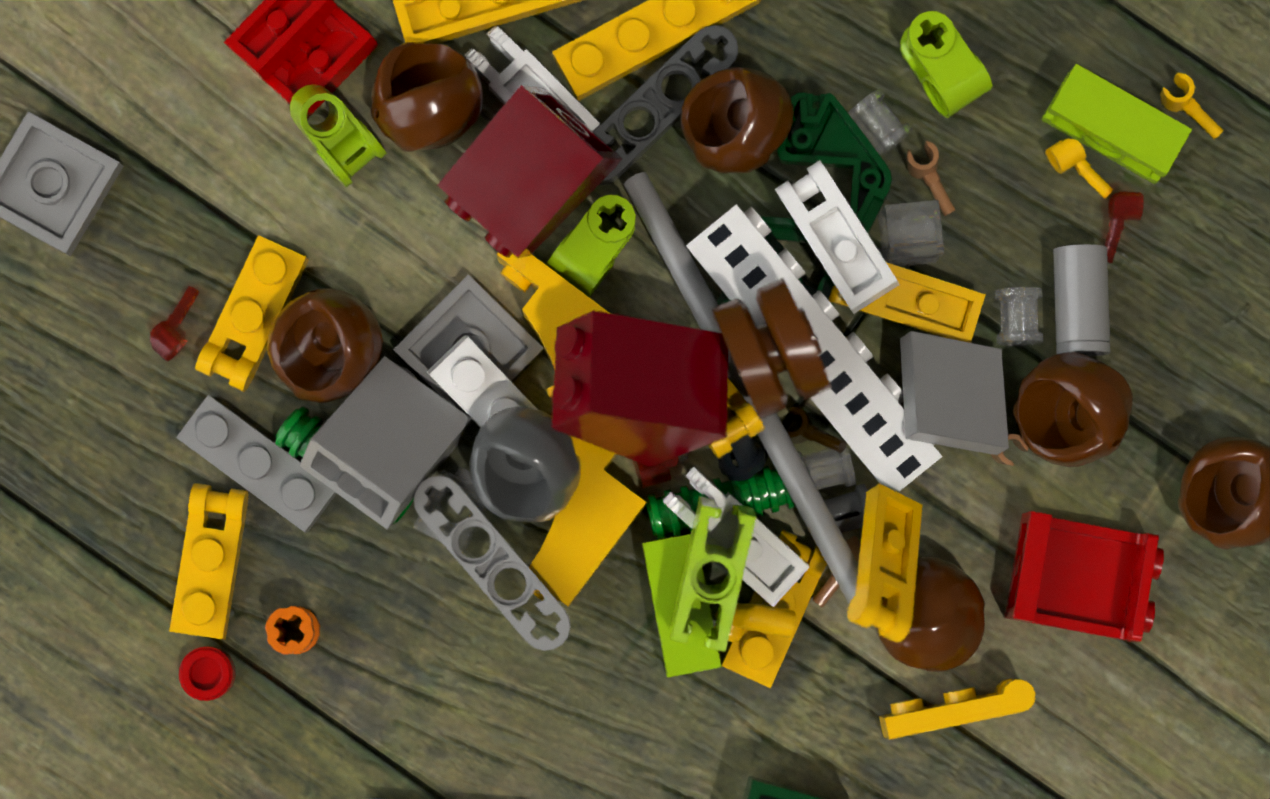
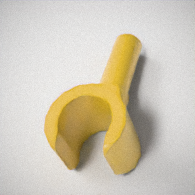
M1184 73L1175 74L1173 79L1175 84L1186 95L1180 98L1174 97L1163 87L1160 95L1162 105L1169 111H1184L1213 139H1216L1224 130L1193 98L1195 90L1193 80Z
M1061 140L1046 149L1045 154L1048 161L1059 174L1074 166L1078 174L1103 198L1109 196L1113 191L1106 181L1090 166L1091 164L1086 160L1085 150L1078 140Z

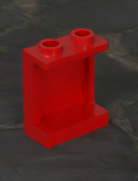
M1034 511L1022 513L1004 618L1129 642H1141L1143 632L1149 633L1151 631L1155 617V602L1149 601L1152 579H1159L1164 562V550L1157 547L1159 535L1151 533L1139 534L1052 518L1050 514Z

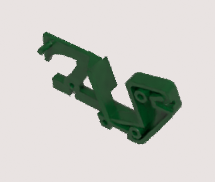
M797 93L791 97L794 112L793 123L787 138L778 147L779 161L786 165L811 166L821 160L825 167L853 169L850 207L867 234H869L891 188L892 176L890 169L833 94L813 95ZM760 216L772 231L764 238L777 254L784 250L779 241L803 244L808 242L793 218ZM827 271L817 290L807 286L801 277L798 279L811 296L820 290L828 300L832 287L835 286ZM722 291L717 304L720 306L731 300Z

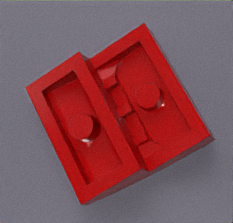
M264 0L224 41V44L289 105L294 94L306 85L316 84L325 87L333 93L378 46L373 36L341 10L333 0ZM325 100L317 101L310 106L307 112V119Z

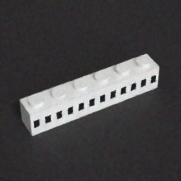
M736 204L688 243L686 247L729 300L738 298L746 303L756 327L765 323L756 301L757 289L784 278L798 309L803 308L823 353L819 357L832 387L810 399L877 481L896 492L901 491L943 456L934 447L935 444L905 438L904 409L900 405L903 402V391L888 373L880 379L866 363L874 356L854 332L845 338L832 322L840 314L820 290L812 296L798 280L805 274L799 263L786 248L779 254L774 251L764 238L772 231L752 207L743 213Z

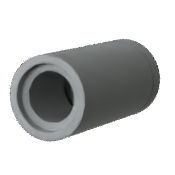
M1084 244L1054 248L1056 354L1076 352L1089 357L1110 354L1107 247Z

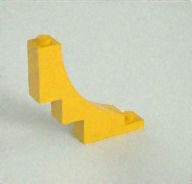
M498 252L496 254L498 261L504 266L500 275L524 293L530 286L536 290L522 308L524 318L542 343L555 371L554 344L557 327L593 310L609 312L532 254L517 258L512 254L510 258H507ZM573 438L572 441L575 452L581 461V476L578 487L567 507L555 515L553 524L540 551L529 566L531 571L555 599L568 607L646 505V501L605 471L617 456L616 453L577 438ZM535 590L534 595L543 601L544 596L539 590Z

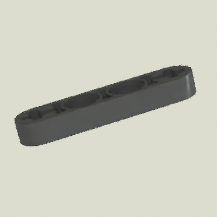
M717 25L707 26L698 31L594 131L610 147L614 143V137L608 135V133L615 129L621 142L633 149L629 154H626L621 145L615 151L623 159L599 185L611 184L617 180L681 119V108L684 100H670L662 92L661 85L666 77L673 74H680L688 78L692 87L701 81L695 69L683 61L688 57L693 66H695L704 56V42L708 41L713 46L720 41L724 43L723 56L726 60L720 62L718 59L712 58L702 67V75L707 77L723 69L733 68L738 53V45L731 31ZM643 110L649 113L654 119V128L651 133L644 137H635L629 134L624 128V119L630 112Z

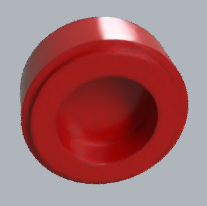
M200 647L192 650L184 657L179 668V681L183 690L190 697L200 701L215 700L224 696L233 686L236 676L235 665L231 657L225 651L216 647Z

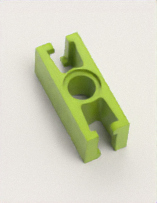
M1075 64L1070 73L1066 75L1041 118L1043 122L1078 140L1080 143L1154 185L1161 177L1167 175L1192 131L1188 126L1078 64Z
M699 497L671 620L670 635L673 641L687 643L688 635H691L692 624L687 623V619L694 600L700 599L711 604L719 603L716 628L710 627L704 646L726 652L756 515L751 507L733 504L731 515L737 516L739 524L732 546L726 549L720 545L706 544L709 517L720 519L722 508L716 506L714 499ZM710 561L720 562L728 569L726 578L721 583L713 586L703 584L697 578L700 567Z
M691 534L642 543L667 677L721 668L719 651L704 646L710 627L714 628L709 603L703 602L700 599L693 601L687 623L692 624L691 635H688L687 643L671 640L670 625ZM701 566L698 570L697 578L703 584H706Z

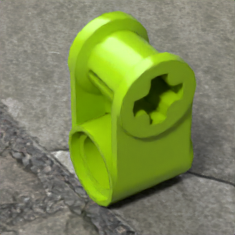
M937 11L921 13L904 31L900 40V52L903 59L908 63L923 85V89L932 105L945 118H949L992 89V80L985 66L969 49L952 21L945 14ZM932 34L937 42L934 46L930 43L923 47L919 43L918 38L921 35L927 37Z
M316 84L306 85L299 89L292 97L290 115L294 123L317 149L316 153L346 188L353 183L352 176L373 158L378 157L382 159L387 154L366 126L357 117L355 118L345 104L325 87ZM317 101H328L330 108L328 117L319 124H309L307 112L310 106Z
M605 195L598 198L577 226L558 245L546 265L590 297L611 270L616 261L615 259L635 231L636 214L633 206L627 199L619 195ZM616 209L621 211V223L625 228L622 231L612 228L608 233L603 232V221L599 215L602 212L612 215Z

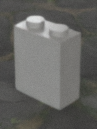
M384 356L311 438L300 467L388 530L414 499L418 486L424 480L432 477L458 446L471 418L464 414L454 402L447 398H442L417 380L411 371L396 365Z

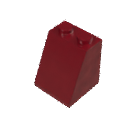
M521 85L437 186L448 195L444 202L456 215L467 222L474 218L488 231L484 238L496 251L507 258H510L512 254L517 258L530 256L614 170L623 158L546 89Z
M595 310L557 327L554 344L555 372L552 392V429L649 467L727 437L728 346L722 333Z

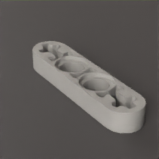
M434 476L424 480L416 489L414 496V506L419 517L527 643L543 651L553 650L561 646L568 638L571 629L570 618L561 604L454 481L443 476ZM433 487L440 492L448 488L453 492L454 495L450 497L448 502L459 516L465 507H468L473 514L472 517L459 522L449 537L444 534L441 528L451 524V522L442 512L436 510L429 514L425 508L430 503L427 492ZM470 527L483 528L490 536V548L480 558L472 559L466 557L459 547L461 534ZM507 568L518 569L526 578L525 592L515 600H505L495 590L494 582L496 576ZM535 590H539L544 596L543 601L535 603L542 614L549 616L555 612L561 619L555 626L560 634L553 641L547 636L539 639L533 636L531 631L535 629L537 624L527 611L521 620H518L512 613L513 609L526 604L533 596Z

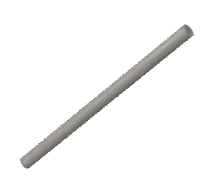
M646 172L633 175L624 182L623 186L700 329L722 333L712 312V309L718 307V304ZM728 348V378L746 402L748 401L756 411ZM777 413L761 419L765 430L757 435L848 604H850L856 593L858 563Z

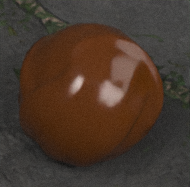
M405 42L392 48L377 70L371 93V117L384 136L406 152L442 148L458 141L476 124L483 106V88L474 65L466 56L443 44Z
M750 68L723 69L707 76L692 87L685 97L681 108V129L697 162L702 167L723 174L750 173L766 164L770 155L787 138L793 123V104L784 86L771 75Z
M316 289L295 298L278 314L268 335L267 353L273 370L296 397L305 401L326 403L349 396L373 370L381 356L383 338L381 327L373 312L352 294L338 289Z
M1063 352L1052 355L1040 362L1023 379L1019 389L1018 400L1013 407V414L1017 420L1024 442L1036 456L1051 464L1079 467L1109 456L1118 449L1128 430L1133 405V394L1126 379L1115 369L1081 353Z
M1225 437L1207 443L1194 454L1184 471L1178 497L1179 510L1188 527L1193 532L1205 538L1215 547L1225 550L1256 546L1270 541V447L1250 438Z
M937 557L918 558L913 617L907 636L901 642L896 643L881 636L879 628L876 627L877 634L886 650L897 661L909 667L930 672L948 671L964 664L979 648L985 630V601L974 580L957 565ZM882 597L881 605L887 608V599Z

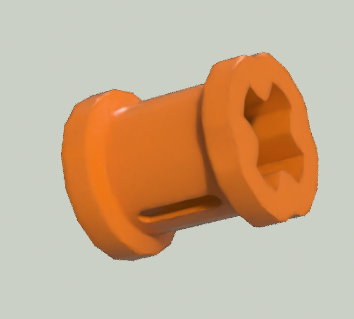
M290 606L288 608H279L269 616L265 625L269 645L275 651L282 654H302L310 651L317 644L320 637V624L317 617L311 610L304 607ZM300 617L303 621L299 629L305 634L303 640H290L286 643L284 638L287 635V631L282 627L283 621H296Z

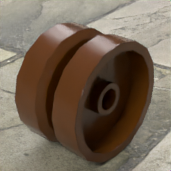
M784 278L757 289L756 301L765 320L764 324L756 327L746 303L738 298L712 309L760 420L786 409L788 398L777 374L787 370L797 394L805 399L832 388L819 357L823 353L803 308L798 309Z

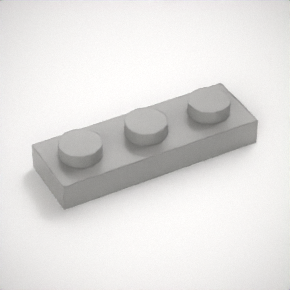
M210 395L205 398L176 437L305 533L309 532L337 494L301 468L299 460L291 457L288 452L276 446L273 441Z

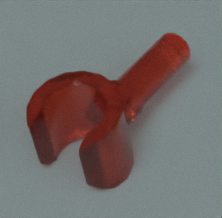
M1118 192L1109 199L1108 215L1110 228L1104 244L1107 247V263H1113L1124 228V220L1140 221L1142 218L1144 197L1141 192Z
M188 286L167 320L161 321L150 332V342L153 350L165 361H171L187 343V340L176 329L183 323L182 321L200 293L191 286Z
M678 457L652 467L637 462L643 488L672 481L669 469L678 464Z

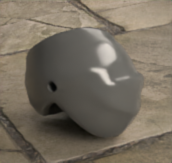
M523 407L507 408L499 411L486 421L476 436L470 457L471 481L481 503L490 512L502 519L517 522H545L567 507L580 481L581 461L575 452L571 436L552 429L551 415L536 409Z

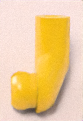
M738 603L736 604L728 641L736 642L740 640L743 636V628L789 638L795 629L796 613L793 610L766 604Z

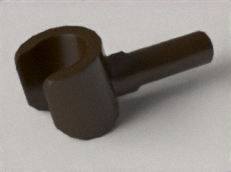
M791 407L787 410L792 416L802 419V425L799 430L795 432L787 431L792 443L800 444L809 440L815 441L838 453H842L845 450L846 441L813 425L802 409Z

